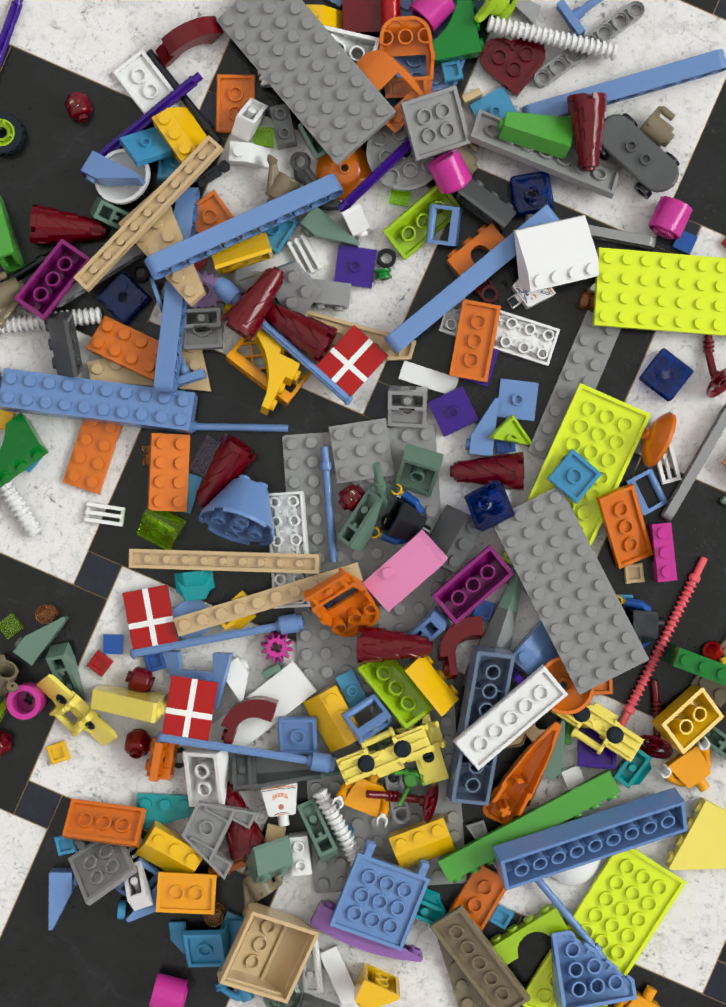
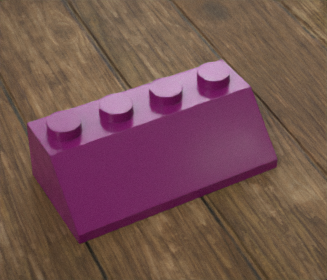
M61 239L15 296L14 300L32 316L45 321L76 282L73 277L91 258Z
M489 544L431 596L450 621L457 625L512 577L514 573Z

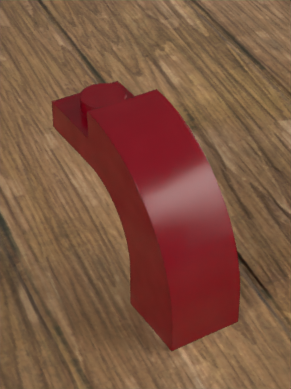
M204 16L190 20L167 33L161 39L163 43L155 50L162 65L169 67L181 54L194 46L213 44L224 33L216 21V16Z
M482 616L467 617L462 619L457 625L453 624L441 640L437 659L438 661H445L443 662V672L447 674V680L455 679L458 675L456 662L457 646L464 641L478 640L483 637Z
M253 696L235 704L224 717L221 726L228 728L223 731L221 740H224L223 743L233 744L239 724L247 718L255 717L271 722L279 700L266 696Z

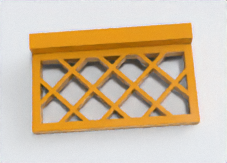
M250 336L247 337L248 342H245L246 339L242 337L232 351L230 350L226 355V361L266 391V367L257 368L253 361V358L263 356L262 354H252L251 345H256L255 341H249ZM249 345L250 355L242 356L237 352L241 346ZM286 351L285 355L288 354L292 358V355ZM308 371L305 376H300L298 380L301 381L299 384L295 381V389L292 393L284 389L282 395L278 394L276 399L287 407L312 373Z

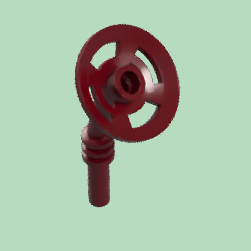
M705 335L703 352L705 353L711 376L706 394L712 398L726 390V368L722 371H717L713 352H715L713 349L715 347L713 345L714 341L712 340V335Z
M657 679L650 680L651 705H653L651 713L653 714V719L663 711L661 710L663 706H660L662 702L660 701ZM654 726L653 735L640 736L644 739V745L642 744L640 749L650 757L666 759L672 756V746L661 738V735Z
M434 783L428 789L426 795L407 794L404 802L418 803L419 806L423 807L422 812L425 822H429L434 814L439 793L438 785ZM367 790L365 795L366 798L398 802L403 793L394 790H386V792Z

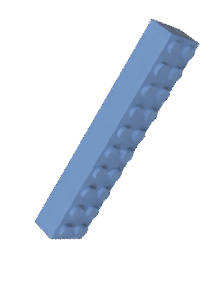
M6 368L3 370L0 388V408L6 411L184 434H193L198 396L194 392L178 390L176 393L155 392L154 387Z
M674 787L493 846L498 876L507 891L688 831L685 801Z

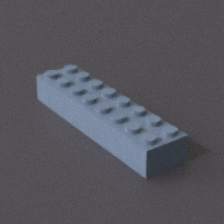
M472 645L456 737L509 693L515 655L510 650ZM455 744L446 792L449 800L456 803L489 806L498 754L478 771Z

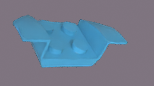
M227 920L224 930L188 931L186 921L169 922L170 939L185 955L188 968L220 967L228 955L243 920Z

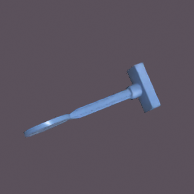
M560 0L556 4V9L576 36H583L585 29L579 20L585 16V13L603 0H589L573 11L564 0Z
M151 277V285L162 312L164 300L157 281ZM181 353L177 388L207 378L203 368L190 372L189 366L186 365Z

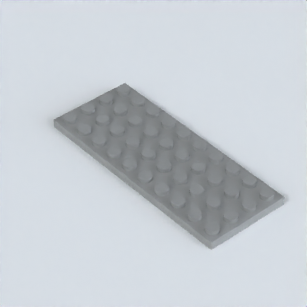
M237 0L216 20L338 166L397 114L395 109L302 0Z
M555 487L490 520L579 695L650 660L567 498L560 489Z

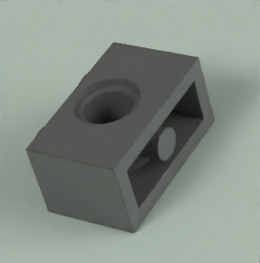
M286 104L269 107L278 150L297 147L289 107Z

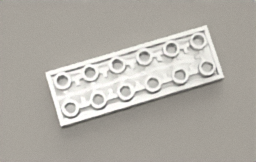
M463 300L444 314L439 328L440 332L456 337ZM500 310L494 349L549 366L560 329Z
M304 492L269 493L275 533L273 542L269 544L270 553L309 554ZM271 572L272 588L310 577L311 574ZM305 599L275 607L274 609L311 607L309 600L306 602Z

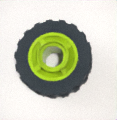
M5 111L0 112V131L3 129L7 130L6 137L0 138V156L16 154L15 152L20 151L25 143L24 139H26L25 128L22 126V122L13 114L6 113Z

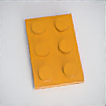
M159 871L156 912L214 915L217 874Z

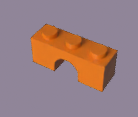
M492 223L489 226L483 225L477 231V236L474 238L470 236L462 243L463 247L460 250L454 249L447 255L449 259L446 263L457 277L475 264L471 258L473 250L481 248L488 253L505 239Z

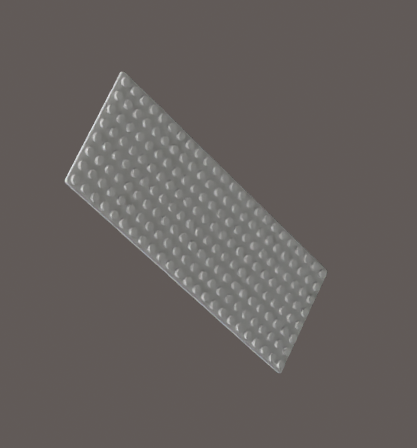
M426 425V428H387L394 475L383 477L385 483L394 486L406 444L437 452L434 425ZM330 432L284 435L282 443L286 492H304L309 554H320V573L358 562L363 580L365 581L369 575L405 545H393L381 540V537H371L363 551L360 552L350 548L337 538L353 513L349 509L344 510L338 502L341 500L339 492L350 484H359L364 492H366L367 489L374 485L375 478L337 484ZM326 446L329 448V461L332 462L330 474L337 562H330L323 471L320 470V462H322L321 447ZM439 476L431 496L403 488V491H408L418 498L424 508L423 515L427 517L425 524L431 527L428 536H430L441 516ZM392 493V496H393V498H394V503H395V501H396L397 498H396V495H394V494ZM390 496L388 497V504H391ZM390 510L379 511L378 515L384 516L390 513ZM377 520L375 525L382 529L381 521ZM374 529L373 534L378 535V531ZM441 567L437 569L389 612L370 593L380 612L378 621L372 627L386 628V630L407 634L435 606L444 614L431 595L446 583L445 569ZM352 587L331 601L336 604L358 589ZM295 607L294 612L303 615L305 629L296 633L298 667L317 689L310 697L335 683L342 692L335 677L352 668L366 697L375 693L357 671V668L363 665L357 663L356 655L357 637L360 634L352 637L337 635L331 631V627L327 624L323 625L319 621V617L314 614L311 607ZM449 621L445 630L432 640L433 650L432 653H428L435 662L432 664L436 670L440 669L442 672L443 662L445 661H438L437 655L440 642L449 629ZM414 658L409 659L406 663L403 660L397 661L404 669V666ZM446 678L445 682L451 685L453 684V679L447 680ZM302 702V716H310ZM455 704L442 717L435 708L429 712L431 720L438 719L441 734L446 743V747H440L448 775H450L455 747L453 740L457 735ZM370 705L355 714L360 726L372 720ZM389 711L392 726L396 730V728L401 727V724ZM318 730V749L321 753L331 754V756L338 759L363 749L362 745L355 741L344 748L330 752ZM375 744L368 746L369 751H376ZM416 761L404 763L405 768L408 770L416 769L419 771ZM391 773L388 775V779L395 782L399 779V775ZM342 774L307 781L308 800L313 799V794L324 787L328 788L327 792L331 793V798H336L341 785L345 782ZM385 777L379 778L378 782L383 783L384 789L387 790ZM449 779L435 783L438 785L439 793L433 816L443 814L454 846L458 849L464 846L462 803L449 800L446 795ZM419 781L415 787L410 788L408 794L426 795L428 789L434 783L423 786ZM408 802L410 818L404 824L394 821L391 806H389L386 828H384L385 823L383 821H378L379 823L376 827V817L349 806L343 805L339 814L343 815L342 819H345L355 829L352 835H354V840H357L360 851H364L367 839L372 840L376 844L372 856L398 866L400 865L390 844L388 833L424 820L423 807L419 806L418 803ZM403 809L396 812L398 819H404L407 816L406 811ZM324 819V821H325V823H326V825H327L329 831L331 832V831H332V830L330 829V826H331V825H328V824H327V821H328V820H327V819ZM333 836L332 838L338 849L339 856L322 864L311 841L314 891L316 893L341 892L351 869V862L347 860L348 856L344 855L345 851H342V846H339V840L337 841ZM451 852L427 860L428 864H430L426 876L430 878L428 885L456 884L453 881L448 882L438 863L439 858ZM418 864L406 869L417 872ZM467 874L463 875L464 879L457 883H465L467 881Z

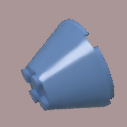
M239 475V478L233 479L201 510L199 514L201 524L205 522L208 525L209 531L235 543L248 546L250 542L259 543L258 546L271 544L275 533L269 492L267 490L268 485L263 482L250 480L246 475Z

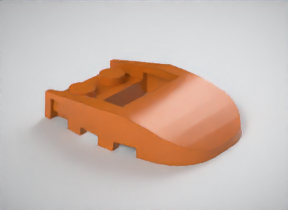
M417 16L393 17L382 26L379 50L387 52L392 57L426 55L427 76L413 78L424 94L430 93L435 62L431 29L424 19ZM403 77L392 78L384 86L385 99L404 98L413 88Z
M373 50L363 55L356 62V65L379 91L399 73L413 88L400 102L424 95L406 67L387 52ZM400 103L394 107L397 114L385 124L395 135L405 126Z
M339 568L338 573L309 591L304 590V599L306 602L309 600L311 610L319 617V621L323 625L327 624L331 627V631L337 635L352 637L360 634L358 632L359 625L372 627L378 621L380 612L374 599L362 582L347 571ZM355 587L358 589L327 609L324 604L350 588Z

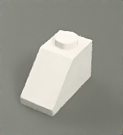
M250 98L237 114L231 134L240 140L249 142L256 133L268 105Z
M230 141V165L269 168L267 155L270 154V148L249 142Z
M359 203L342 212V220L350 235L355 239L358 238V240L368 235L370 226Z
M237 656L231 660L226 682L241 702L246 695L250 673L248 668L250 665L244 657L241 659L240 656Z
M141 861L134 863L137 873L124 881L127 901L134 911L153 905L150 886Z

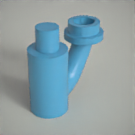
M219 982L215 984L216 992L221 991L235 1001H242L244 1003L255 997L250 992L237 989L238 992H234L227 988L228 986Z

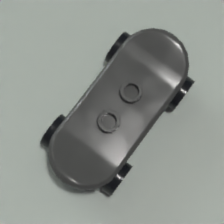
M626 113L622 115L613 114L604 119L600 158L607 160L611 156L638 181L634 185V189L639 195L649 199L652 192H665L675 185L679 176L678 166L680 163L672 154L664 152L644 134L630 115Z

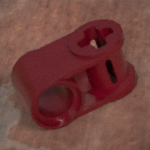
M490 278L473 290L483 303L494 304L497 300L498 290ZM491 291L494 293V298L488 300L484 297V293Z

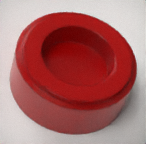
M710 641L704 645L702 653L705 657L716 661L722 656L723 648L718 642Z

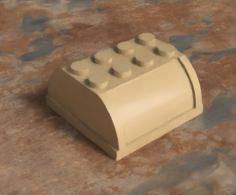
M249 903L245 910L246 915L228 955L217 972L218 982L288 1004L320 933L290 913L259 903Z

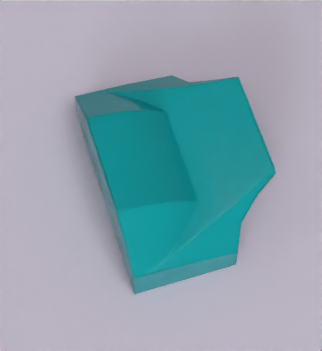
M211 570L174 573L176 592L181 594L185 601L206 599L210 590L215 588L214 574Z
M639 748L631 763L622 759L613 777L628 789L632 785H640L652 769L650 765L652 758Z
M428 888L426 889L415 916L416 919L431 924L445 914L446 909L442 905L440 893Z

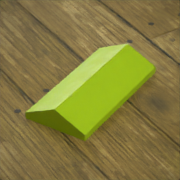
M437 185L432 187L382 230L389 243L404 260L408 259L425 244L430 204L460 207L452 194H441ZM437 208L434 235L450 223L452 210Z
M397 660L366 663L357 668L359 674L405 730L418 723L434 709L433 705Z

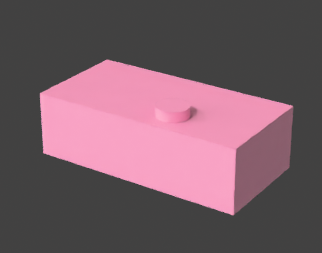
M422 529L369 575L362 584L389 612L439 569L448 557Z

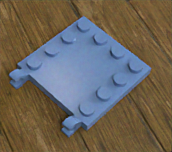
M367 839L363 853L360 851L356 853L329 925L402 951L430 881V878L426 876L430 864H428L427 860L420 859L417 872L373 857L372 854L376 844H374V841Z

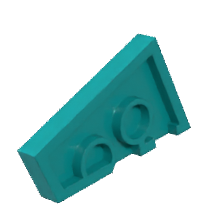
M137 793L136 807L147 810L142 830L150 828L155 820L165 824L190 817L195 808L189 807L188 794Z

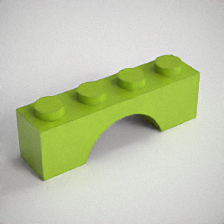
M546 904L540 908V912L535 915L530 914L526 916L522 923L518 925L513 924L504 934H497L492 937L490 943L506 965L518 959L519 943L527 934L542 932L551 937V933L563 931L568 927L558 909L553 904Z

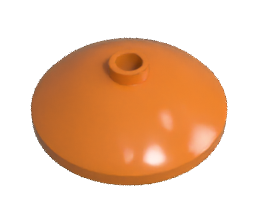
M359 147L339 166L326 154L319 158L316 168L318 179L329 174H335L344 190V193L337 198L338 200L345 199L372 173L368 166L366 151L362 147ZM342 166H348L349 168L346 172L341 170Z
M671 412L665 413L654 420L648 428H645L641 436L643 439L641 444L642 460L645 466L654 467L666 453L676 428L677 419L675 414Z
M560 657L553 658L544 665L559 684L561 682L565 683L564 690L568 694L551 711L563 715L575 714L583 710L590 703L595 687L579 695Z

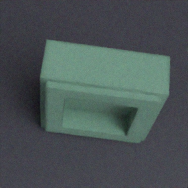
M277 662L263 669L261 674L266 679L281 671L282 666L280 662Z

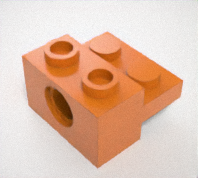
M157 736L150 741V757L145 764L146 776H149V781L157 782L160 779L169 781L174 777L179 744L161 741L159 743Z

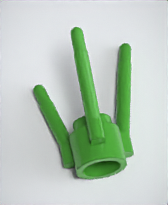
M404 768V770L394 772V775L404 774V783L407 785L398 806L402 805L411 787H415L419 781L421 785L425 784L424 775L419 774V771L416 769L408 770Z

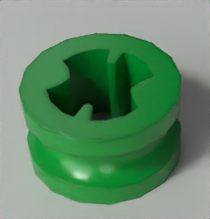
M391 268L374 270V273L377 274L375 280L392 279V275H390Z

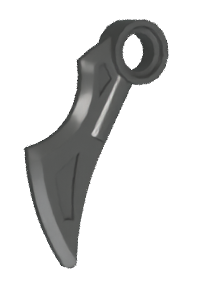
M305 152L293 153L290 158V165L293 168L295 180L307 185L318 180V178L310 169L311 158ZM298 156H303L305 159V164L302 167L296 164ZM335 199L318 208L327 211H338L337 206L341 202Z

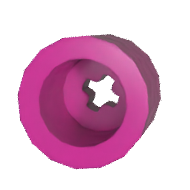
M414 0L409 6V10L413 16L424 19L429 25L431 32H434L455 10L453 0Z
M458 149L444 152L427 164L441 194L454 193L464 188L472 179Z
M661 196L648 227L660 237L678 240L681 238L693 209L678 199Z
M31 681L24 682L19 685V689L16 692L8 694L6 704L12 716L17 719L27 720L42 712L47 703V695L36 686L37 683ZM27 694L35 698L34 700H32V704L30 703V701L26 702L25 698L28 697Z
M158 972L149 1007H184L189 986H187L188 980Z

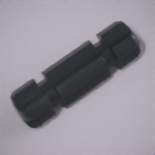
M221 161L218 163L219 166L215 165L204 172L203 176L200 175L196 182L198 187L206 186L207 182L210 183L220 177L222 172L226 173L229 171L230 166L227 161Z

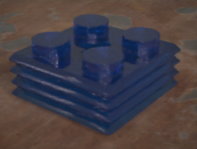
M541 171L512 176L510 178L513 204L517 217L535 214L546 204L552 210L555 208L548 173ZM530 189L537 193L534 198L528 196Z
M121 271L97 296V300L122 324L127 325L151 300V297L124 271ZM122 294H123V295L128 294V295L126 296V298L128 299L126 302H125V301H121V302H120V300H121V297H120V296H121Z
M663 348L644 370L639 380L666 401H671L694 371L667 349ZM662 371H669L668 376L670 378L664 379Z
M497 479L464 497L476 529L481 532L515 515L503 483Z

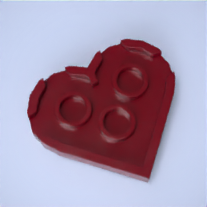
M507 38L490 39L484 44V50L481 52L479 62L488 75L518 97L545 60L544 44L541 45L540 42L534 43L532 40L528 42V39L523 41L522 38H515L512 41Z

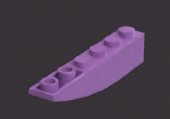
M321 899L310 919V925L363 951L399 960L417 962L423 960L421 950L414 945L408 946L404 944L402 951L330 926L329 922L336 907V904L330 900L324 901Z

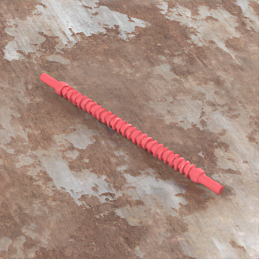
M703 556L700 557L693 573L689 574V581H686L687 586L683 587L684 591H681L682 596L678 597L680 600L676 601L677 606L673 607L675 610L671 611L672 616H669L670 620L666 621L667 626H664L665 630L661 631L663 634L662 636L659 635L660 640L656 641L658 644L654 645L655 650L651 651L653 654L649 655L650 660L647 661V665H644L645 670H642L643 674L639 675L641 678L637 680L638 684L634 685L636 688L635 690L632 689L633 694L629 695L631 698L627 699L628 704H625L623 707L624 712L619 722L624 727L631 714H634L636 710L634 707L638 706L637 701L641 700L639 697L643 696L642 691H645L644 687L648 686L647 681H650L649 677L653 676L651 673L655 671L654 667L658 666L656 663L657 661L660 662L659 657L663 656L661 653L665 652L664 647H667L666 643L670 642L669 637H672L671 633L675 632L674 627H677L676 623L680 622L678 619L682 617L681 613L685 612L683 608L687 607L686 603H689L688 598H692L693 588H697L696 583H699L701 580L700 575L708 561Z

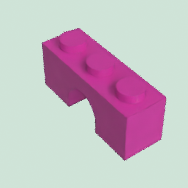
M671 522L648 524L649 540L654 552V562H652L653 579L655 582L677 580L672 524Z

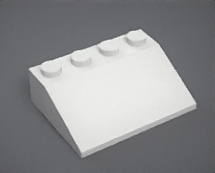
M585 215L514 230L519 287L521 289L532 292L599 275L598 255Z

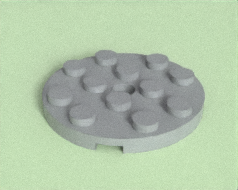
M384 125L368 139L366 156L371 172L408 139L406 126L395 135L390 128ZM410 149V155L407 158L402 157L378 181L396 191L407 192L420 189L433 180L427 164L442 153L415 161L412 149Z

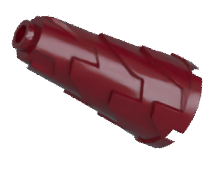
M592 92V94L579 93L567 96L568 113L571 118L579 166L583 168L584 172L595 171V167L599 166L600 151L602 150V131L604 130L607 94Z
M32 204L30 219L31 244L57 243L61 239L66 242L102 240V236L106 237V225H103L102 221L80 216L76 213Z
M275 266L266 269L254 285L234 303L227 313H224L220 319L221 322L224 323L227 319L228 323L226 326L244 339L251 336L249 341L254 342L264 318L283 284L284 277L282 275L284 272Z
M272 303L264 318L271 326L276 328L295 346L318 363L323 359L322 352L327 353L338 331L334 326L289 310L277 303Z
M227 433L220 440L221 443L216 450L214 459L196 492V502L202 507L211 502L233 479L244 472L248 465L257 457V453L253 452L251 455L250 451L252 448L238 438L232 436L229 440V434Z
M524 452L457 461V463H454V466H450V477H454V480H457V482L524 491Z
M367 625L358 626V632H360V636L357 637L356 649L358 664L403 660L406 658H424L428 656V653H432L433 641H429V638L425 636L404 634V632Z
M228 781L225 805L249 809L239 792H234L233 784H230V781ZM255 820L250 829L232 821L226 833V841L232 860L250 854L253 847L267 843Z

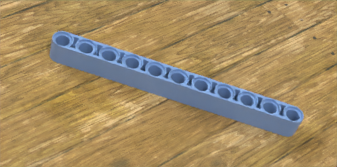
M723 49L714 50L531 103L521 108L522 113L568 117L570 116L567 105V96L579 93L592 94V92L606 93L607 105L723 72L726 70V58Z
M329 174L151 254L144 260V263L154 280L161 279L335 200L344 193V190L335 174Z
M189 187L175 201L174 215L184 239L194 236L196 233L199 208L197 201L200 199L198 187ZM167 279L155 368L154 390L155 392L176 393L187 301Z
M546 204L517 229L558 221L559 218L549 205ZM514 232L384 338L395 354L405 348L516 256Z

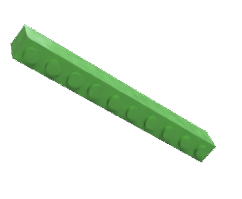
M607 769L439 858L438 863L448 882L453 881V883H457L464 879L463 875L469 872L474 874L481 870L480 866L486 863L491 865L496 862L493 846L564 824L566 820L572 817L575 820L584 815L583 811L589 808L594 810L600 807V802L606 799L607 801L618 797L617 793L621 791L611 772Z

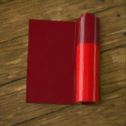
M342 0L343 30L356 33H380L386 21L393 17L401 16L400 0Z

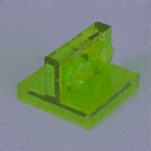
M147 508L143 513L137 535L163 549L172 550L177 537L187 521L169 511H152Z

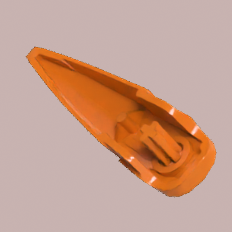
M554 722L542 732L517 758L498 785L493 788L489 806L482 805L483 813L486 817L505 824L513 820L514 817L522 815L528 801L532 799L560 733V723Z

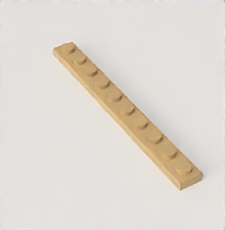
M208 135L73 278L90 292L224 149Z
M130 548L129 568L320 574V554Z
M358 562L339 567L360 581H364ZM339 568L175 617L173 620L178 636L180 637L304 599V590L309 591L338 573Z

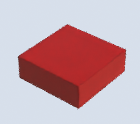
M97 650L86 666L102 677L114 660L103 654L102 651Z

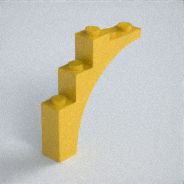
M226 304L224 313H227L233 304L229 306ZM260 328L257 333L258 336L254 341L263 356L267 370V390L260 413L268 415L270 410L274 411L278 400H276L277 395H282L286 385L291 386L293 381L297 382L302 371L299 370L301 363L284 356L286 350Z

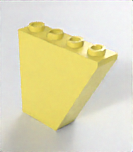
M99 684L92 692L91 709L156 723L166 712L168 693L154 691L142 693L131 691L124 687Z
M702 797L700 801L698 800L695 803L691 818H687L688 831L677 836L673 851H669L666 856V865L671 870L726 869V810Z

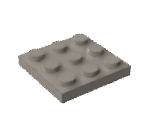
M456 85L399 102L415 161L471 143L468 140L469 134Z
M386 418L329 427L337 484L375 478L373 463L375 462L381 465L382 477L394 475Z
M90 842L86 847L68 858L84 901L89 906L137 873L126 846Z

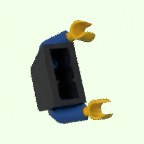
M396 484L400 487L399 493H395L393 490L391 492L394 495H400L401 498L397 497L382 529L375 525L374 529L378 531V535H372V538L381 537V540L393 545L407 543L422 529L427 535L431 531V527L425 524L427 517L423 515L424 508L419 499L408 491H403L400 484Z
M616 594L620 598L621 605H625L623 609L643 648H645L651 641L658 638V629L665 626L664 618L659 617L658 612L653 611L651 606L644 601L633 598L622 599L620 595Z

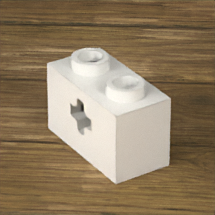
M308 832L289 833L293 858V876L312 874L313 866Z

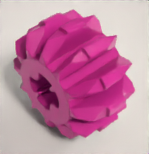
M271 631V638L265 635L264 639L267 642H261V646L267 647L261 650V653H269L265 657L266 660L273 656L272 663L276 662L277 657L282 663L284 661L283 656L286 658L290 657L286 651L291 652L293 648L287 645L292 644L293 641H285L288 634L282 638L280 637L281 632H278L277 636H275L274 631ZM274 642H277L278 645H282V647H280L279 649L280 651L272 649V646H274Z

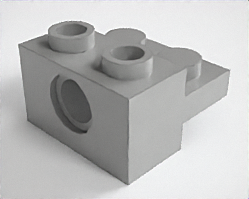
M220 307L186 310L183 336L185 351L223 349L224 323L220 320L223 316Z
M390 385L388 389V426L426 428L428 387Z

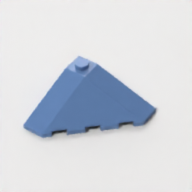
M541 620L511 651L515 655L514 662L529 676L542 664L545 665L551 659L559 657ZM561 682L560 685L564 689L565 683Z
M565 930L551 933L553 987L556 1007H599L637 999L635 981L628 974L625 976L618 970L619 967L607 958L603 959L599 956L597 950L586 942L582 943L575 937L576 934L572 931Z

